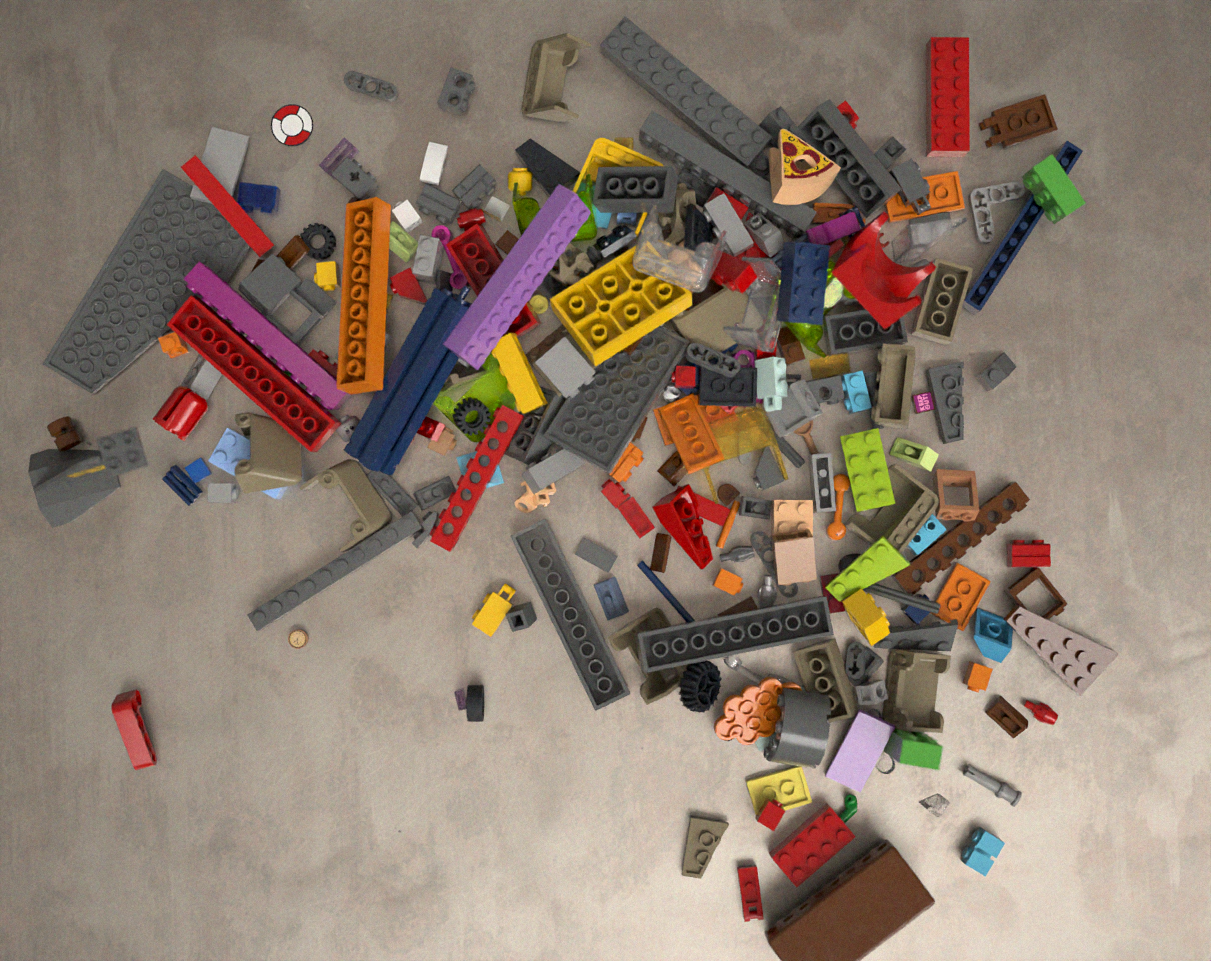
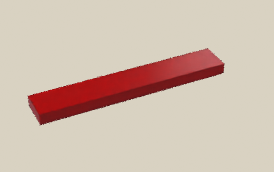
M196 155L181 166V169L260 258L275 246Z

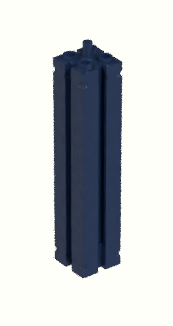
M463 285L459 294H454L446 288H443V290L434 288L431 298H428L383 379V390L376 391L349 439L350 442L345 446L344 451L351 457L358 459V462L368 470L381 471L384 474L393 475L396 466L399 465L459 359L458 356L443 344L472 305L471 302L467 303L465 301L470 291L468 287Z

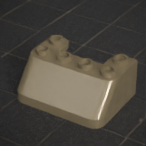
M883 344L882 349L878 350V363H881V371H877L876 382H880L879 390H875L874 401H878L876 407H872L871 418L875 420L876 425L908 429L916 357L915 346Z
M894 464L889 466L888 473L895 504L882 507L871 522L863 515L854 514L844 525L870 546L883 535L902 553L938 507L939 499L935 493L903 468Z
M654 608L624 625L607 638L611 646L617 651H622L628 647L640 667L634 633L671 626L661 609ZM691 664L647 673L642 672L647 681L640 686V695L646 705L669 695L681 685V678L684 676L683 671H687V665Z

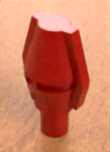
M1026 700L1023 706L1031 710L1033 717L1039 722L1054 725L1057 721L1058 714L1048 705L1041 702L1034 704L1029 700Z

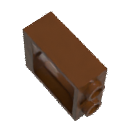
M1038 567L1031 568L1004 590L1015 606L1017 605L1027 610L1016 595L1037 579L1055 601L1054 604L1039 615L1047 620L1054 615L1058 616L1065 610L1064 607L1068 604Z

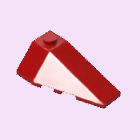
M687 484L662 497L652 508L663 527L700 569H704L713 560L708 537L703 534L701 526L704 524L703 519H699L698 500L690 485Z

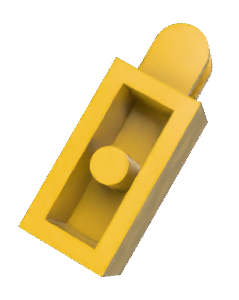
M505 583L499 593L495 591L492 594L488 593L482 601L485 605L481 611L477 609L472 616L474 620L472 625L492 637L505 618V614L512 607L513 603L510 600L516 590ZM503 591L509 594L507 599L501 596Z

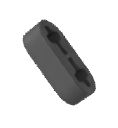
M853 642L848 646L846 658V673L851 679L856 680L860 679L865 671L866 649L860 642ZM856 647H859L862 652L858 653L857 659H855V654L852 650H856ZM856 662V666L860 671L853 675L850 669H854Z

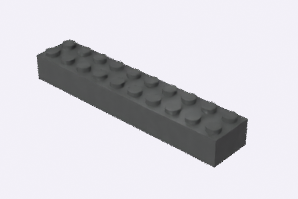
M626 16L601 43V53L724 155L743 167L749 169L770 144L771 135Z
M653 110L640 128L639 141H641L640 144L647 149H654L657 151V155L663 159L668 158L672 160L676 167L680 169L685 168L694 178H701L706 181L705 184L710 188L715 189L717 187L753 210L754 215L760 213L775 227L787 231L786 234L791 238L801 237L817 213L805 204L785 205L773 202L771 183Z
M547 520L539 521L511 535L516 549L595 711L630 695V690Z
M818 596L636 632L634 635L641 671L647 673L834 635L827 597Z

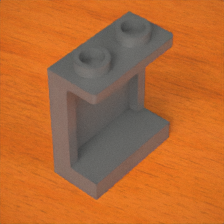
M271 254L240 282L238 290L265 316H268L284 297L294 288L297 289L301 280L295 271L290 270L286 266L283 259Z

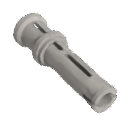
M967 765L966 769L971 771L972 774L964 770L963 776L993 791L997 798H1003L1010 802L1012 807L1018 804L1022 796L1021 791H1015L1008 787L1006 782L999 783L971 765Z

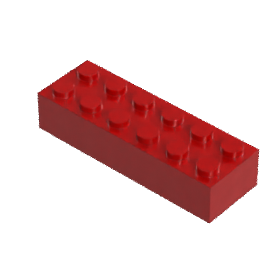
M931 37L926 44V157H965L970 151L969 37Z
M480 224L474 225L446 244L477 297L504 261L485 228ZM529 301L526 302L503 336L509 333H516L519 339L542 324Z

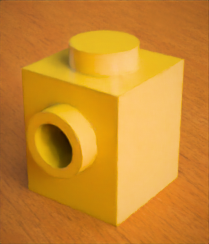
M335 261L316 263L317 272H314L315 284H318L324 291H334L335 288L340 287L339 265Z

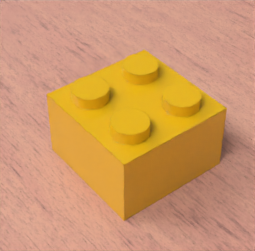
M861 588L842 601L850 620L871 646L890 634L888 628L890 623L886 619V614L880 606L877 608L874 604L875 600L870 593L866 594Z

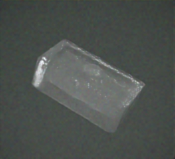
M939 793L918 802L938 818L949 805V801Z

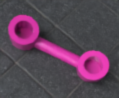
M438 225L432 230V237L439 238L445 248L453 269V273L450 276L451 286L461 290L463 285L467 287L469 282L446 246L448 242L453 240V233L449 228Z

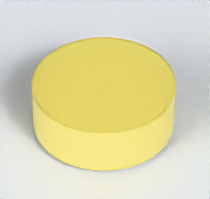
M535 295L530 300V304L536 314H543L548 310L549 303L545 296Z

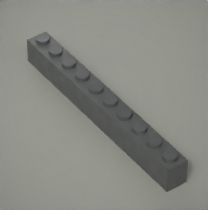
M411 511L247 614L248 618L257 631L263 630L424 529L421 525L422 522L417 514Z

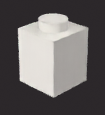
M408 200L405 202L400 201L394 206L395 209L392 212L407 233L423 223Z

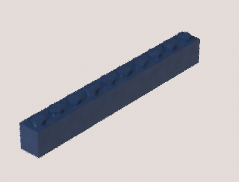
M1066 141L1058 148L1054 157L1067 176L1083 150L1069 141ZM1032 192L1024 201L966 292L962 307L974 315L982 310L1044 213L1042 206L1035 202Z

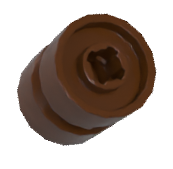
M70 416L57 419L47 426L51 437L56 438L54 443L59 452L74 448L83 441L79 432L74 430L75 425Z

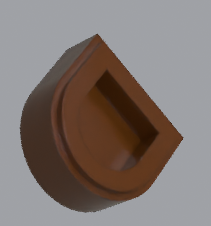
M723 484L717 490L719 500L726 507L740 494L731 484Z

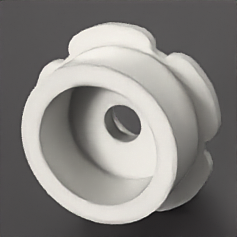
M669 385L663 390V396L667 402L672 403L680 399L681 392L678 388Z

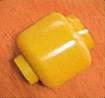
M512 168V171L508 173V189L514 191V195H526L527 191L532 190V173L528 171V168Z

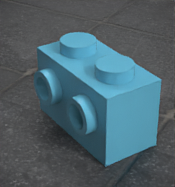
M863 370L841 376L845 395L844 405L849 414L871 409L872 406Z
M931 514L907 545V548L913 555H919L943 534L946 528Z

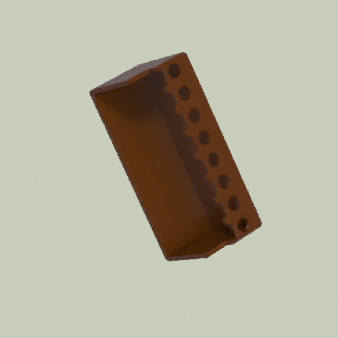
M885 839V842L877 848H873L861 860H857L852 867L840 873L835 880L824 885L823 889L818 893L810 896L799 907L794 908L789 915L778 920L768 931L765 930L764 934L768 944L781 961H861L933 906L935 899L896 847L889 840Z

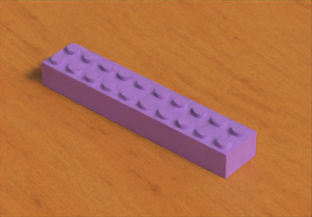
M560 184L556 187L443 345L476 370L485 362L500 338L507 332L513 320L519 315L521 309L530 300L536 288L542 283L544 277L553 268L559 256L565 251L567 245L576 236L580 227L591 214L590 210L576 193Z

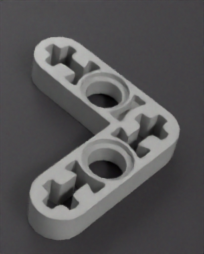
M1014 181L977 188L969 194L968 202L975 237L979 243L987 244L995 236L989 205L1019 199L1025 192L1022 183ZM1014 187L1015 189H1019V192L1016 195L1014 192L1008 193L1006 195V191H1010ZM992 190H999L1001 198L994 199L992 197ZM976 193L978 194V196H982V199L979 201L980 206L984 205V207H979L975 209V207L979 205L978 200L973 198L976 195ZM977 212H984L986 220L979 221L977 219ZM984 230L985 233H989V236L986 239L984 236L981 237V233H983Z

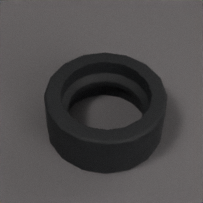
M468 685L466 714L468 722H483L484 720L483 685Z

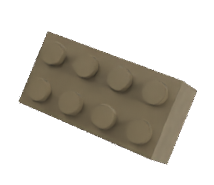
M935 258L932 263L936 266V269L926 277L921 295L922 301L918 305L910 335L948 345L953 341L973 268Z

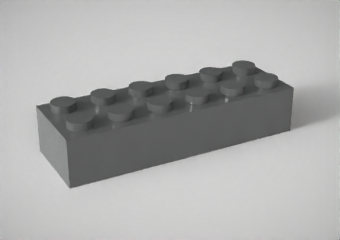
M830 99L818 105L798 126L816 150L841 167L835 180L865 218L881 209L902 190Z

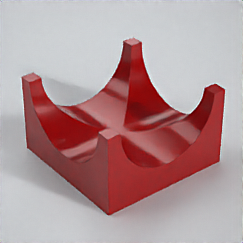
M885 211L850 237L831 272L884 329L921 303L922 299L917 294L909 298L907 297L920 282L936 269L932 262L919 267H906L895 263L887 257L879 240L880 229L889 218Z

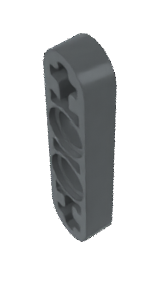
M762 531L754 532L750 537V542L767 571L772 575V579L779 591L787 598L794 597L798 593L797 584L792 583L789 585L794 586L792 594L789 592L785 593L786 586L778 585L775 578L774 561L768 562L764 559L765 552L772 551V542L766 533ZM756 535L763 536L764 539L762 540L764 546L769 544L770 547L765 548L760 552L759 549L762 548V546L760 545V543L754 542L756 540Z

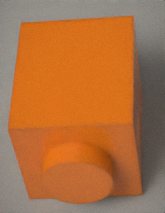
M720 568L712 585L735 596L736 593H740L744 583L741 582L743 578Z
M969 661L963 683L968 685L967 689L978 693L980 689L986 691L993 669Z

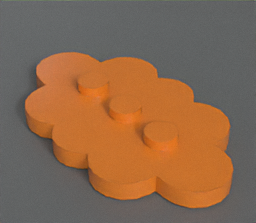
M774 677L762 679L758 686L747 685L742 689L740 695L734 694L725 699L722 707L724 714L716 719L713 727L714 732L722 740L728 741L736 738L743 745L753 744L759 736L769 737L774 734L776 722L780 721L781 711L779 706H777L778 695L782 694L783 688L802 691V689L795 682L781 684Z

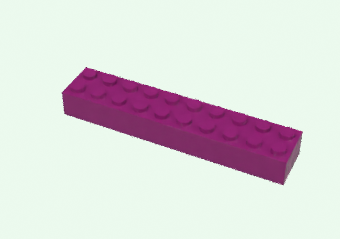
M198 262L184 278L188 283L186 286L192 292L197 293L199 296L202 295L201 299L214 309L217 308L216 312L222 318L228 321L231 320L233 322L231 326L238 332L246 333V339L253 345L261 346L262 349L260 351L268 358H275L277 360L275 364L286 372L290 371L292 373L290 377L298 384L306 385L305 390L310 395L321 398L320 403L328 410H339L351 396L349 393L336 389L337 379L208 266Z

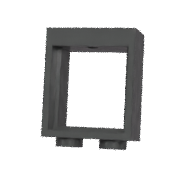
M294 290L284 297L268 316H265L299 346L325 318ZM290 295L312 313L294 334L272 316Z

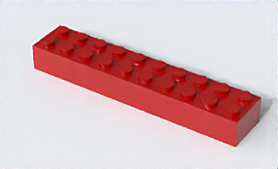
M191 295L168 322L167 326L310 452H318L340 426L341 422L201 298Z

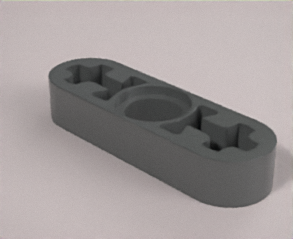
M349 71L344 76L345 85L352 91L386 102H393L398 97L396 86L390 82L356 71ZM355 77L358 82L362 83V88H360V84L354 82L353 85H351L349 79H353ZM369 82L376 83L374 91L366 90V85ZM380 85H382L381 87L385 91H389L391 88L393 94L387 96L384 91L380 90Z
M699 343L690 344L685 351L688 361L726 377H734L740 370V363L737 359ZM693 349H696V350H697V355H696V356H693V355H692V354H693V352H692ZM705 352L706 355L704 356L703 360H701V358L703 357L702 355ZM708 356H715L718 360L717 364H710ZM722 360H724L723 366L720 368L719 365L722 363ZM729 364H732V365H733V366H732V368H733L732 371H729V370H728V369H729V367H728Z

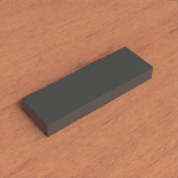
M372 470L367 474L372 485L402 517L418 506L391 475Z

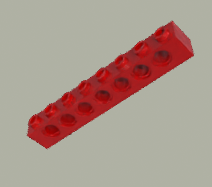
M502 405L501 408L497 407L493 414L495 420L492 425L488 424V427L485 429L484 434L486 436L483 442L479 441L475 448L477 453L474 459H469L466 465L468 470L465 476H460L457 482L459 487L456 493H451L448 499L450 504L447 510H442L439 516L441 521L438 527L435 525L430 532V536H432L430 542L449 552L453 551L524 418L522 414L505 405ZM501 421H505L508 424L505 432H501L498 429V424ZM492 438H496L499 442L496 449H492L489 446V441ZM483 455H487L490 459L487 466H483L480 463V458ZM473 472L480 474L481 478L478 483H474L471 480ZM464 489L471 491V498L469 500L462 497ZM455 506H459L462 509L460 517L455 516L453 513ZM446 523L452 524V533L445 532L444 525Z

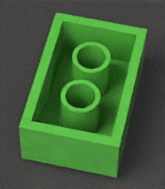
M1053 154L1032 167L1022 176L1024 186L1031 190L1035 202L1042 206L1046 218L1052 221L1053 224L1086 203Z

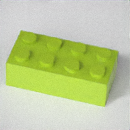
M879 428L840 436L856 511L861 512L894 505L895 500Z

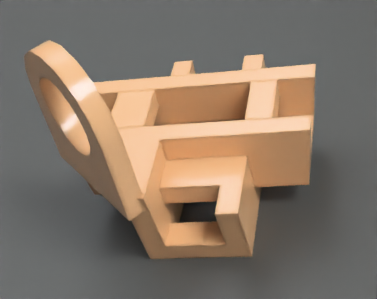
M526 481L520 483L521 486H526L527 492L516 499L515 506L524 513L532 512L541 504H543V507H546L550 503L549 495H553L556 492L555 484L552 483L550 485L551 489H548L547 486L533 494ZM519 503L525 504L528 509L523 508Z

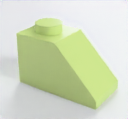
M899 437L896 438L890 452L891 456L930 472L939 455L927 446Z

